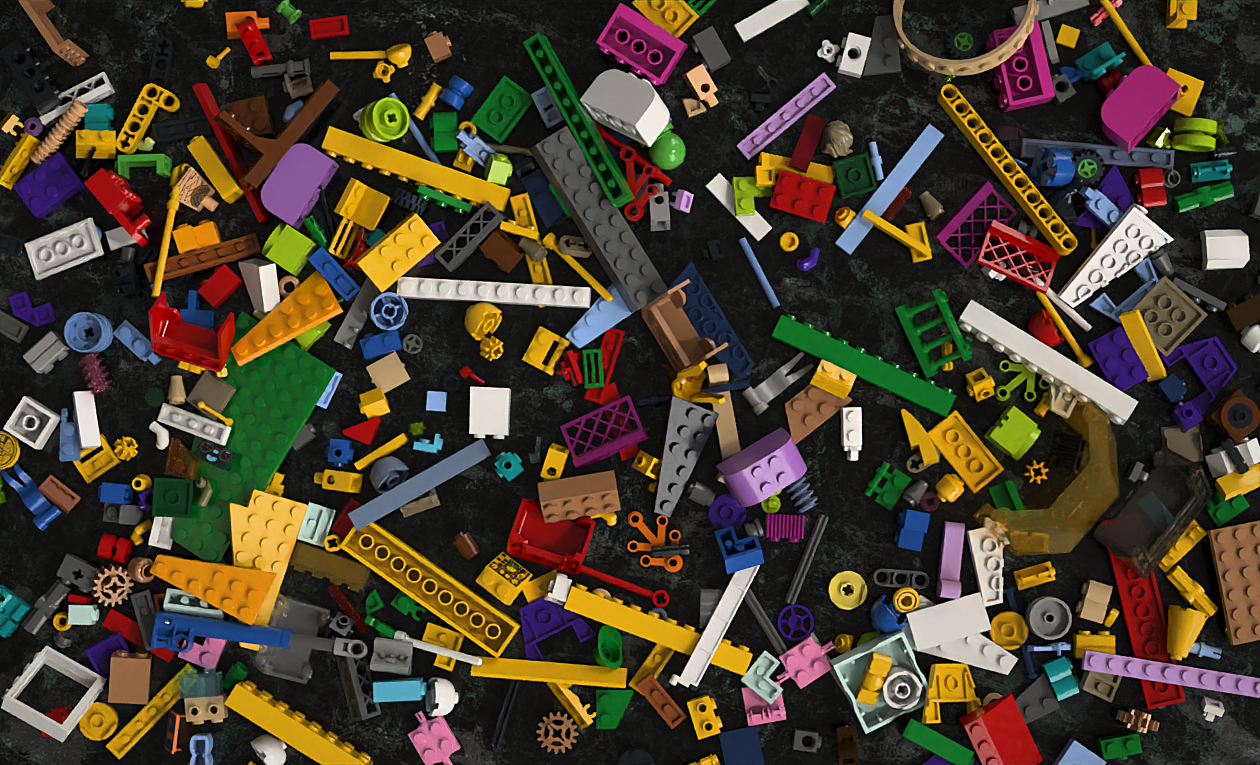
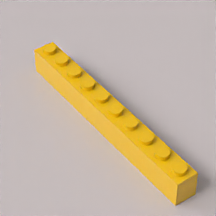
M331 126L327 130L321 147L328 156L336 158L339 155L344 157L343 160L348 163L354 164L355 161L359 162L361 167L372 170V168L380 170V174L390 177V174L398 176L397 179L402 182L408 183V180L416 182L415 185L420 184L433 188L435 191L450 194L451 197L461 201L462 199L467 200L469 204L480 208V205L484 206L489 201L499 212L503 213L511 192L508 188ZM489 207L487 208L488 212L494 213Z
M576 584V586L571 585L567 600L563 606L564 609L690 656L702 636L701 633L695 632V627L687 624L684 627L677 625L678 621L667 617L666 620L659 618L660 614L649 611L647 614L642 612L639 606L631 604L630 607L623 605V600L615 597L612 600L607 599L604 593L596 590L594 593L586 591V586ZM722 638L710 663L745 676L753 656L749 652L750 648L740 644L738 647L731 645L732 641Z

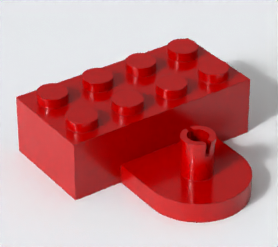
M101 168L84 182L108 213L114 215L128 234L141 247H144L149 241L141 230L152 223V221L145 213L135 221L131 219L144 207L141 204L143 201L136 192L134 193L132 190H129L130 184L126 179L115 172L113 173L111 170L107 171Z

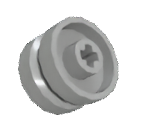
M1041 596L1029 603L1025 611V620L1033 634L1043 639L1055 640L1068 632L1072 623V615L1064 601L1051 596ZM1047 615L1051 617L1050 621L1046 620Z

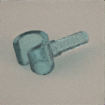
M537 437L535 453H529L531 464L541 461L540 445L542 437Z

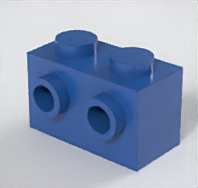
M383 329L381 330L382 334L375 335L374 333L364 335V339L359 340L364 358L368 360L404 349L399 331L397 329L390 331Z

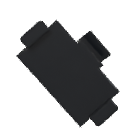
M992 125L990 127V131L994 136L1001 139L1000 143L1003 147H1010L1011 139L1020 140V136H1023V129H1019V127Z

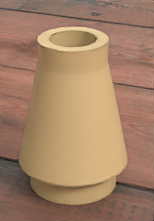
M171 376L167 398L170 404H184L185 399H187L182 376Z

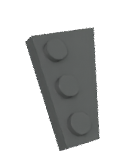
M894 15L876 16L863 76L901 72Z

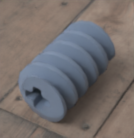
M805 476L788 485L789 489L786 491L787 493H793L790 498L791 500L797 499L794 506H801L798 513H803L818 504L815 503L818 497H811L814 492L813 489L807 490L810 484H803L806 479Z

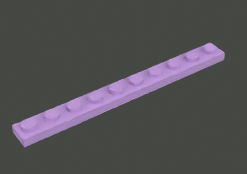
M1088 650L1083 652L1081 666L1083 670L1260 698V678Z

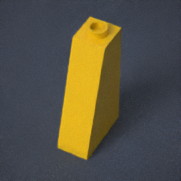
M203 135L191 139L187 148L223 200L231 204L243 196L244 192L240 184Z

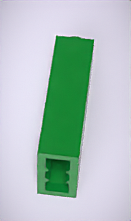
M912 718L902 737L955 765H972L975 760L973 751Z

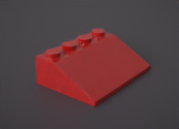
M1012 693L959 718L981 765H1037L1043 760Z

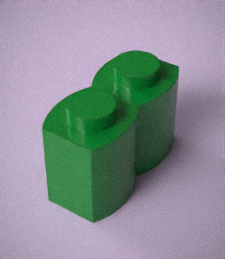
M433 113V118H430V129H434V137H431V148H435L436 153L458 152L459 142L456 137V132L458 131L457 113Z

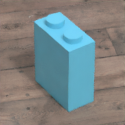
M423 677L377 679L373 682L374 702L421 700L425 693H427V682H423Z

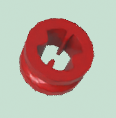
M657 590L653 593L652 601L657 607H664L669 602V595L664 590ZM658 593L659 595L660 593L665 594L664 598L666 601L664 603H657L656 595Z

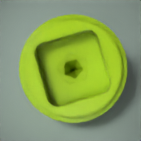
M770 496L761 501V507L766 513L773 514L780 509L781 503L777 496Z

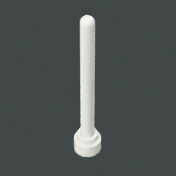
M397 630L394 635V640L413 642V647L478 666L482 664L481 658L410 638L403 631Z

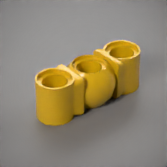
M874 651L871 652L867 668L864 670L862 680H860V684L855 692L854 698L856 701L872 706L876 704L879 689L882 688L892 664L891 656Z

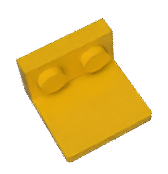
M351 177L334 212L374 231L391 198Z

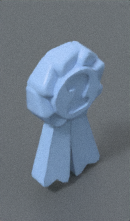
M1067 642L1051 643L1047 646L1027 645V651H1057V656H1061V650H1071V644H1067Z

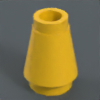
M145 474L137 475L132 481V487L139 493L151 489L152 481Z

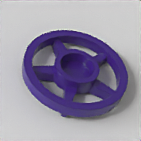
M794 604L785 607L780 612L777 623L779 631L784 637L797 641L806 638L811 633L814 620L811 612L806 607ZM793 607L802 608L808 614L803 616L796 615ZM791 608L792 616L788 620H781L783 613ZM809 616L811 624L807 631L803 627V620ZM780 622L787 623L791 628L789 635L783 632ZM801 629L806 633L801 637H791L794 630Z

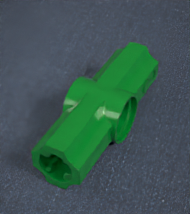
M1230 181L1213 186L1208 185L1195 189L1193 192L1174 197L1173 204L1177 213L1195 208L1200 209L1213 205L1217 201L1233 197L1234 189Z

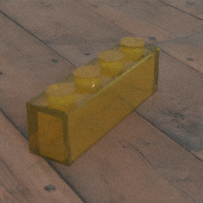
M297 542L290 565L294 566V570L303 573L305 570L310 571L312 576L323 579V576L330 578L331 583L341 585V583L349 585L348 589L359 592V589H365L372 570L365 564L302 542Z

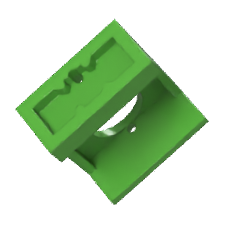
M165 154L118 155V160L115 161V171L127 180L130 179L129 167L156 166L157 174L163 178H171L172 159Z

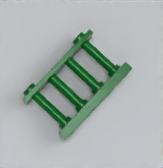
M940 288L932 291L933 298L914 307H908L907 304L895 308L926 378L938 374L937 369L939 366L962 357L964 362L972 358L971 347L965 343L947 304V295ZM938 304L942 315L920 325L915 323L913 319L915 314ZM946 321L950 330L949 333L929 342L923 341L922 332ZM954 339L959 350L936 360L931 358L929 354L930 349Z

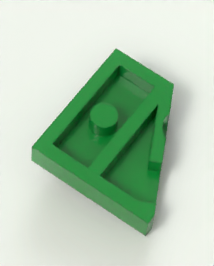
M634 689L596 690L597 729H616L634 693Z

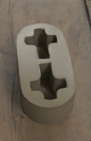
M564 235L557 244L558 251L564 255L587 258L593 252L585 238Z
M935 447L938 457L940 458V451L938 450V448ZM920 451L909 457L906 461V468L911 473H918L930 466H924L922 461L917 465V470L910 468L912 459L914 461L922 460Z

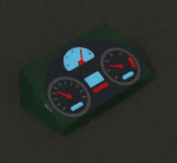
M204 438L194 451L193 456L222 470L230 471L238 453Z

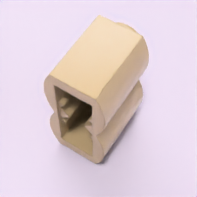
M1088 580L1087 583L1084 582L1081 589L1083 598L1082 601H1078L1076 606L1077 617L1102 624L1113 586L1093 580Z

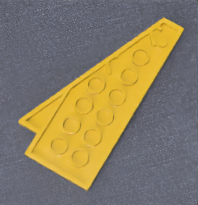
M252 488L246 506L232 502L228 503L233 566L277 573L254 622L255 625L267 626L308 505ZM239 642L240 647L259 651L260 645Z

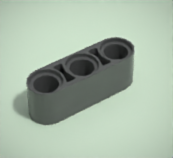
M877 568L871 575L872 581L879 586L924 589L929 584L928 575L921 571ZM879 572H884L886 575L883 582H878L876 579V575ZM899 573L905 576V580L901 584H898L895 580L896 575ZM921 574L924 577V582L921 585H917L915 577Z

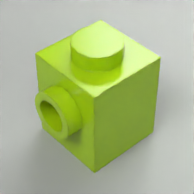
M500 153L496 155L490 154L484 172L486 181L505 186L507 177L511 176L513 170L508 157Z

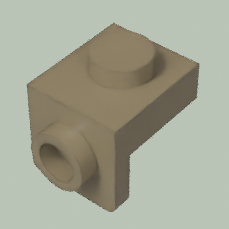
M288 73L284 74L283 88L286 93H290L292 99L314 92L310 76L291 81Z

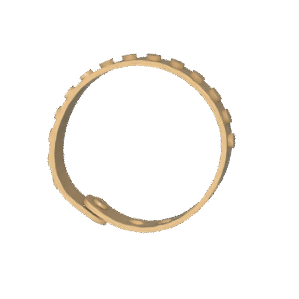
M894 0L893 4L894 21L900 37L897 42L901 49H906L908 57L913 62L922 65L925 69L955 76L981 73L998 66L1010 58L1022 47L1024 41L1032 32L1034 19L1039 11V4H1036V0H1029L1021 24L1003 44L979 57L949 60L928 55L912 45L902 30V10L905 0Z

